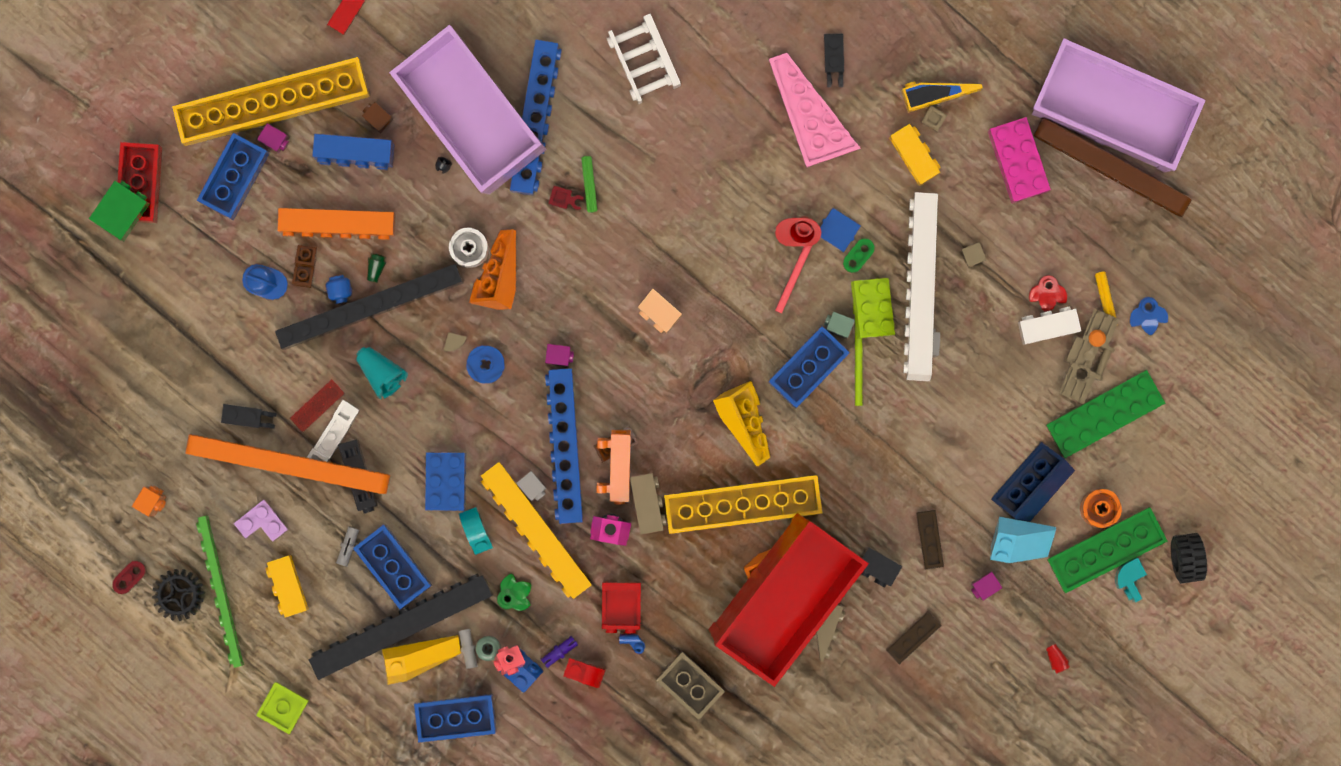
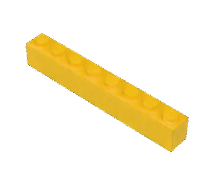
M498 462L482 474L483 480L480 481L486 490H492L495 494L492 496L498 506L501 504L506 509L504 514L510 521L514 520L518 525L515 527L521 536L525 535L528 538V546L533 552L537 550L540 554L538 559L543 566L550 567L552 570L550 575L556 583L558 581L562 583L564 594L568 598L571 596L574 599L592 585L503 465Z

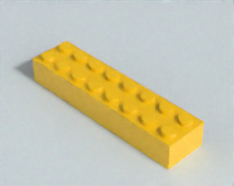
M817 475L664 495L669 534L792 518L796 513H799L801 516L822 514Z

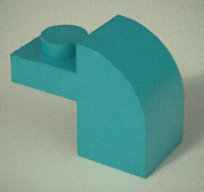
M477 507L459 513L462 527L474 554L477 555L492 549V543Z
M1136 557L1121 565L1115 574L1117 589L1125 587L1124 593L1127 599L1135 603L1142 600V597L1134 581L1147 575L1139 558Z

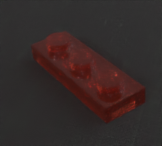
M331 379L289 419L304 433L345 392Z

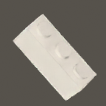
M1069 306L1059 309L1060 312L1052 314V311L1040 313L1041 317L1034 318L1033 315L1022 317V321L1018 322L1023 345L1081 332L1077 310H1071Z

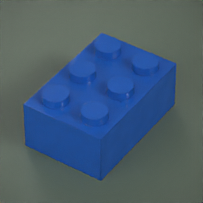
M426 452L425 510L465 511L466 453Z

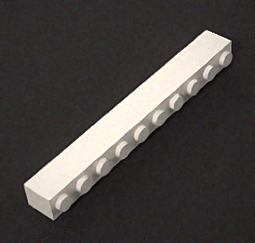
M915 192L914 198L910 199L909 210H913V215L909 217V228H912V235L909 234L908 246H911V253L908 252L907 264H911L910 271L907 270V282H910V289L906 290V300H909V307H906L905 318H909V324L905 325V337H908V343L904 344V355H907V362H904L903 373H907L906 380L930 381L932 376L938 194Z

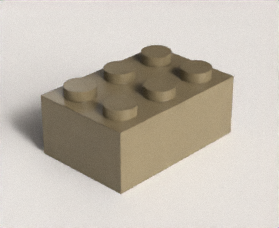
M653 473L630 477L640 534L663 531V526L667 525L665 514H660L659 507H663L661 495L657 496L656 488H659L657 476L653 477Z
M683 651L656 679L661 686L698 720L725 692L718 683Z

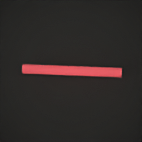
M812 246L803 247L775 311L782 314Z

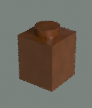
M376 102L368 104L363 110L364 114L362 117L380 134L393 121V118Z

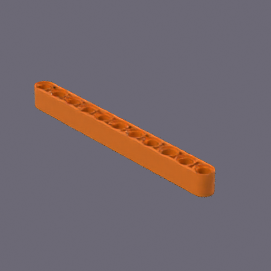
M192 434L188 436L185 451L189 455L380 494H387L390 475Z

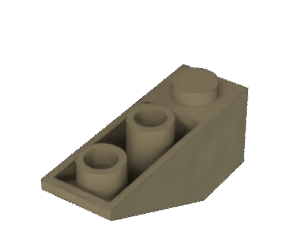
M837 605L816 632L820 661L829 658L832 650L829 647L831 640L835 641L839 631L836 629L838 622H842L845 612L842 611V606Z

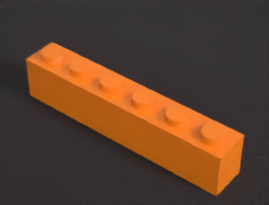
M278 208V232L283 233L282 236L294 237V233L302 234V237H313V234H321L322 238H332V235H340V238L351 239L352 235L359 236V239H371V236H378L379 240H390V237H395V213Z

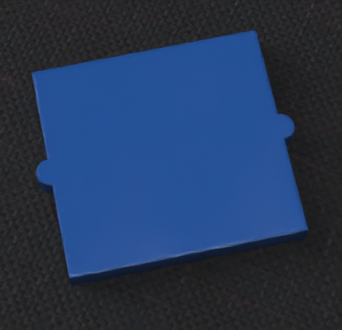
M832 208L827 218L822 220L823 224L820 227L822 232L821 238L844 252L850 242L854 241V236L861 225Z

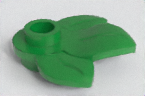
M513 574L507 575L500 584L501 592L497 596L498 605L503 609L513 608L517 611L527 609L531 605L526 599L531 591V583L525 581L516 583ZM504 596H508L510 598V602H505Z

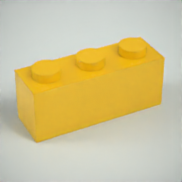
M908 124L892 134L889 139L917 184L921 186L940 173L938 169L941 167L935 158L932 160L928 154L930 149L925 142L922 143L918 138L920 133L917 128Z
M289 555L268 562V567L265 569L268 578L273 580L274 585L271 587L274 596H278L280 603L277 605L280 614H284L286 618L309 610L292 556Z

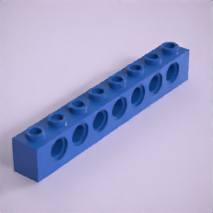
M535 40L522 119L532 132L539 135L538 139L545 147L546 143L543 142V137L548 134L549 124H546L547 116H551L552 105H549L550 97L554 98L555 86H552L553 79H557L559 69L555 67L556 60H560L562 49H559L558 43ZM548 57L551 59V64L549 66H542L541 60ZM541 76L547 77V84H538V78ZM537 95L545 97V101L542 104L534 102ZM533 114H540L542 116L541 121L538 123L532 122L531 117ZM540 155L512 177L511 192L531 196L534 195V191L538 192L539 180H536L537 172L541 173L543 163L539 161ZM530 170L532 172L531 178L523 179L521 176L522 172Z
M572 368L549 370V374L545 375L546 386H550V394H547V405H551L552 412L548 413V422L553 426V432H549L550 444L554 443V451H551V462H555L556 469L552 470L553 482L557 483V489L553 490L554 501H558V509H555V520H559V524L583 522ZM557 384L565 386L563 394L555 393L554 388ZM558 403H564L567 406L566 411L562 414L556 411ZM560 422H566L568 425V429L564 433H560L557 430V425ZM561 441L569 443L568 451L561 452L558 446ZM563 460H568L571 464L568 471H562L560 468V463ZM569 479L572 482L570 490L562 489L561 483L563 480ZM566 498H570L573 501V507L569 510L565 509L562 504Z

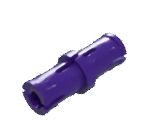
M570 636L559 646L555 645L551 652L540 659L549 668L560 658H565V655L578 646V644Z

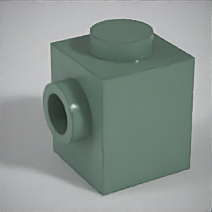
M833 312L832 315H827L824 325L827 326L826 330L847 339L855 320Z

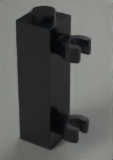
M356 439L338 445L345 466L367 470L359 440ZM351 488L358 511L363 510V514L375 511L374 507L378 506L374 492Z

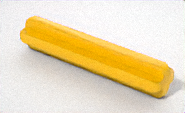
M1097 272L1095 278L1103 311L1108 315L1116 317L1106 272Z

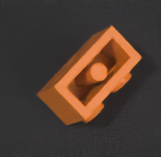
M151 485L150 487H143L132 507L148 517L155 516L166 505V501H164L166 496L162 494L164 491Z

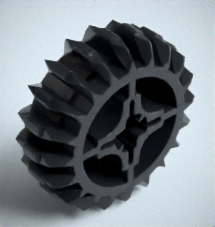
M174 569V575L171 571H167L168 578L165 575H161L160 578L163 582L158 580L155 582L160 587L153 588V591L158 592V595L152 596V599L158 598L159 601L155 602L154 606L161 605L158 612L161 613L165 610L166 612L163 617L167 618L171 614V620H175L177 615L179 621L183 620V614L186 619L190 618L189 612L192 615H196L194 607L201 609V605L197 604V602H204V599L199 598V595L205 594V591L198 590L203 584L196 585L199 578L195 577L192 580L193 573L189 572L186 576L185 569H182L180 575L178 569ZM175 579L186 581L190 587L181 588ZM170 582L171 593L164 598L165 587ZM176 590L178 592H185L182 594L183 596H180L181 599L171 598L176 594ZM193 592V600L187 608L186 596ZM174 601L178 604V607L180 606L182 611L173 610L166 603Z

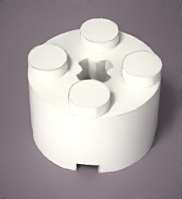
M463 228L452 236L449 243V252L457 264L462 267L473 268L486 260L489 246L481 232L473 228ZM470 243L471 246H474V248H472L471 252L469 253L467 250H464V248L467 247L466 244Z

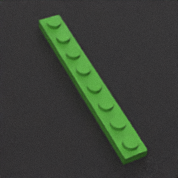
M198 517L199 522H196L198 533H202L203 537L201 547L203 552H206L208 558L205 560L207 570L211 571L212 575L210 585L212 590L215 589L217 597H214L216 608H220L219 622L221 627L225 629L226 634L223 635L224 643L226 646H229L230 650L228 660L230 665L233 664L234 668L244 665L209 517Z

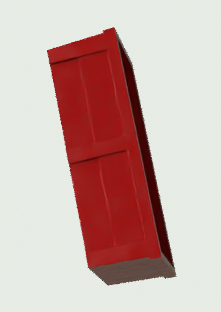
M796 513L781 537L758 567L754 568L749 579L717 621L713 622L708 629L714 640V645L775 687L869 563L810 520Z

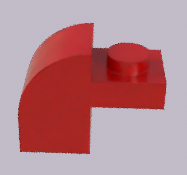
M569 658L563 677L588 686L600 688L606 669Z

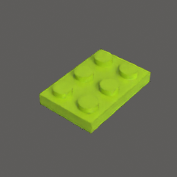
M889 278L851 281L857 339L895 335Z

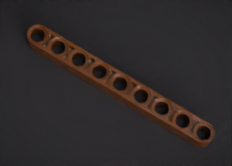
M1042 118L1033 135L1038 140L1179 217L1184 216L1192 201L1186 195L1047 119Z

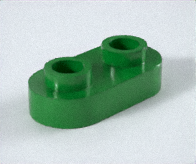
M861 239L856 243L843 260V267L847 272L856 273L862 268L874 252L873 242L869 239ZM861 246H867L868 251L862 252ZM850 260H854L856 262L855 267H851L849 265Z

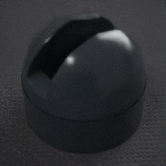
M438 157L435 168L437 171L441 170L442 174L447 173L452 163L444 157Z

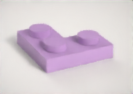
M266 500L261 501L234 523L245 539L260 527L272 542L288 530Z

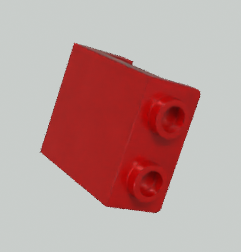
M602 582V629H606V633H617V629H625V633H636L637 630H640L641 583Z

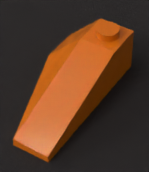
M514 229L500 230L490 250L492 255L488 263H484L482 267L484 271L480 279H476L473 285L469 303L496 310L512 308L516 292V230Z

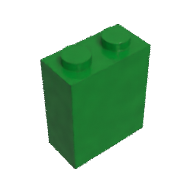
M114 181L89 219L124 242L150 203L145 201L147 197L139 191L136 194L130 191L131 186L124 181L120 183Z

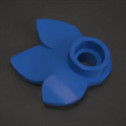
M1152 297L1143 298L1139 303V307L1134 309L1130 316L1131 327L1141 325L1148 335L1154 334L1158 323L1168 322L1167 311L1158 306L1157 301ZM1146 303H1150V304H1151V309H1150V310H1146V308H1145V304H1146Z

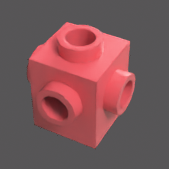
M518 645L510 649L508 646L499 649L498 654L495 656V661H493L498 672L501 671L502 675L508 674V676L519 672L518 668L523 667L525 664Z

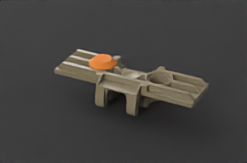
M1094 309L1083 337H1073L1072 342L1074 344L1069 355L1064 358V362L1071 363L1059 394L1084 404L1094 379L1102 381L1103 371L1111 353H1114L1115 350L1109 347V343L1118 324V318ZM1101 348L1104 352L1094 373L1090 371L1098 349ZM1078 369L1085 371V379L1077 377L1076 372Z

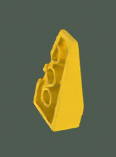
M752 381L728 390L715 398L713 402L720 418L755 465L760 466L768 460L770 454L767 438L762 433L761 428L763 418L759 416L757 405H760Z
M458 635L382 649L387 684L408 681L461 654Z

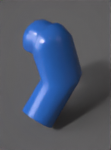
M637 634L619 635L620 644H630L637 654L644 652L645 643Z

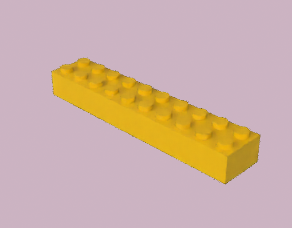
M356 57L172 106L181 142L184 146L263 126L267 123L271 124L370 97L361 61Z

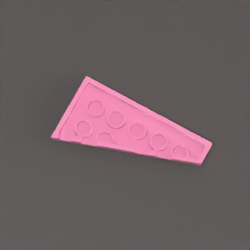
M788 53L769 59L806 168L861 149L826 102L816 92L812 84L802 74Z

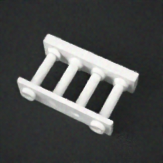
M651 14L643 17L644 22L641 26L615 37L611 30L608 32L609 37L606 38L610 48H615L632 87L629 90L633 101L637 100L638 104L642 103V95L667 84L668 86L672 85L673 89L681 86ZM644 32L650 33L652 39L649 40V43L624 54L621 53L618 43ZM652 49L653 51L657 50L660 56L657 60L629 71L625 61ZM659 67L665 68L667 74L664 75V78L637 89L633 78Z

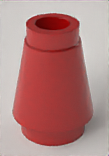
M1056 644L1046 648L1052 671L1055 670L1056 674L1070 668L1069 660Z

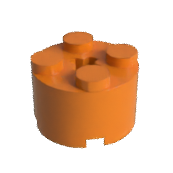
M1096 489L1090 491L1081 501V517L1087 524L1093 527H1109L1116 523L1121 516L1122 506L1120 500L1110 490ZM1103 504L1102 507L1105 511L1098 513L1099 509H1097V506Z

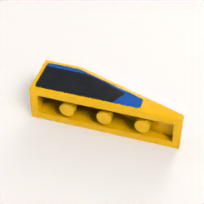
M916 81L905 84V88L901 92L909 113L981 91L983 87L982 84H916Z

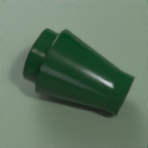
M371 253L370 257H368V281L378 283L379 277L386 265L385 256Z

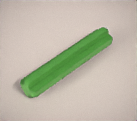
M584 156L581 159L587 212L593 213L597 212L592 157Z

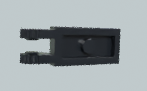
M824 34L827 87L832 85L831 73H838V85L843 87V34Z
M223 404L221 423L274 429L275 425L272 423H261V417L264 415L273 418L276 417L277 413L262 411L263 409Z

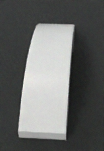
M342 400L332 420L307 458L328 462L352 425L359 409Z

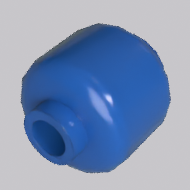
M344 275L330 277L329 281L326 282L328 298L335 300L336 304L347 302V298L352 296L350 280L344 278Z

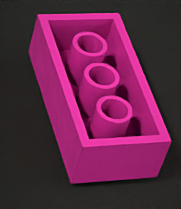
M1027 117L989 129L988 135L1011 204L1049 192L1051 189Z

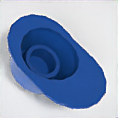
M251 265L245 270L242 278L243 286L248 292L266 299H279L287 290L288 283L283 273L264 265Z

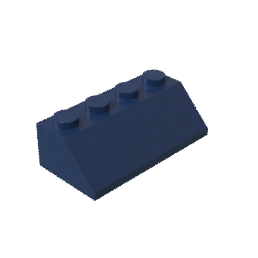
M1041 442L991 500L1012 519L1030 522L1074 473L1075 469L1063 457Z

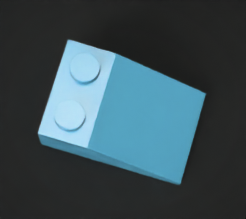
M999 517L991 543L990 560L1014 563L1048 557L1056 527Z

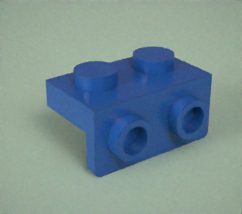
M520 649L525 660L524 666L518 668L519 672L510 676L504 674V676L524 693L543 673V670Z

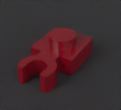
M553 186L548 204L566 210L568 205H572L575 210H581V207L575 205V201H584V197L580 195L572 197L571 190Z

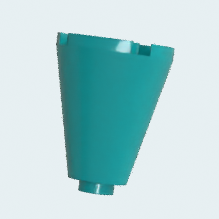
M363 347L357 352L356 360L379 399H382V396L384 399L388 398L401 387L399 383L402 379L406 381L408 372L373 348Z

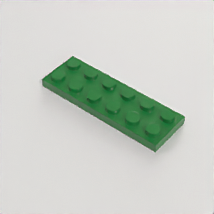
M1145 370L1048 423L1046 427L1065 459L1166 403L1150 374Z
M1148 507L1048 558L1047 561L1064 594L1168 541L1152 509Z

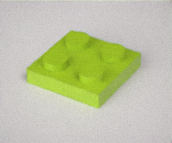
M275 682L256 716L290 735L309 700Z

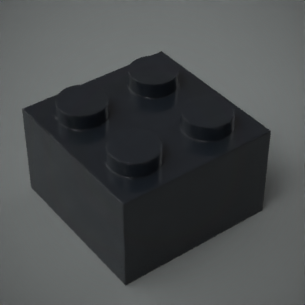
M866 547L861 555V558L869 563L861 575L869 578V576L874 577V582L884 588L886 585L891 587L903 566L870 547Z

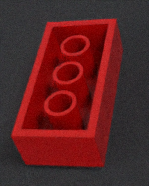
M120 142L117 182L124 181L131 186L130 191L135 194L139 191L147 197L145 201L150 203V205L138 222L157 223L162 147L158 144Z

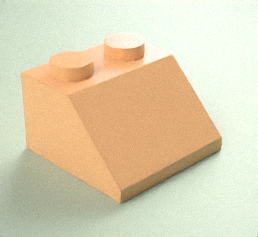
M654 289L649 292L638 306L640 310L638 314L646 321L651 319L655 323L653 327L660 333L664 331L667 334L682 317V314Z

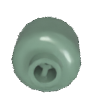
M484 636L476 644L478 657L485 661L494 660L498 650L501 649L499 640L493 636Z

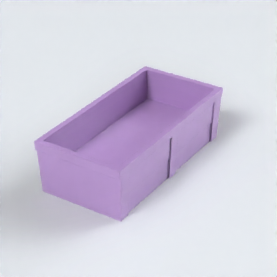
M451 25L444 28L389 72L480 193L490 195L547 150Z
M1063 39L1034 105L1032 115L1047 119L1086 136L1100 145H1106L1157 167L1156 169L1165 173L1176 170L1206 100L1067 39Z

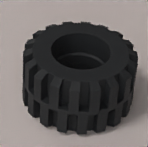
M1198 533L1173 536L1171 541V559L1173 570L1179 583L1204 581L1207 575V558L1200 535Z

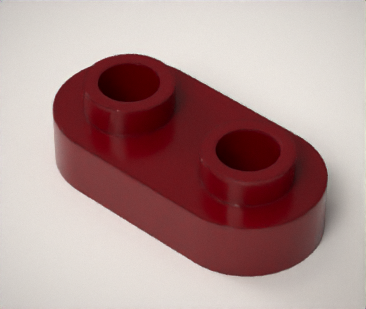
M140 561L130 562L113 580L112 586L114 591L118 594L130 592L145 576L146 566ZM135 567L140 569L139 574L134 573ZM121 581L126 582L125 588L120 586Z

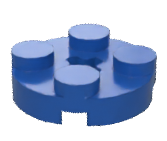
M479 346L470 352L466 368L472 379L482 384H490L502 376L505 369V361L503 355L496 348ZM482 360H490L491 364H489L490 368L488 370L480 367Z

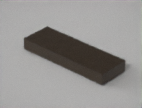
M936 510L916 512L924 569L944 567Z
M928 611L886 651L900 665L942 625Z

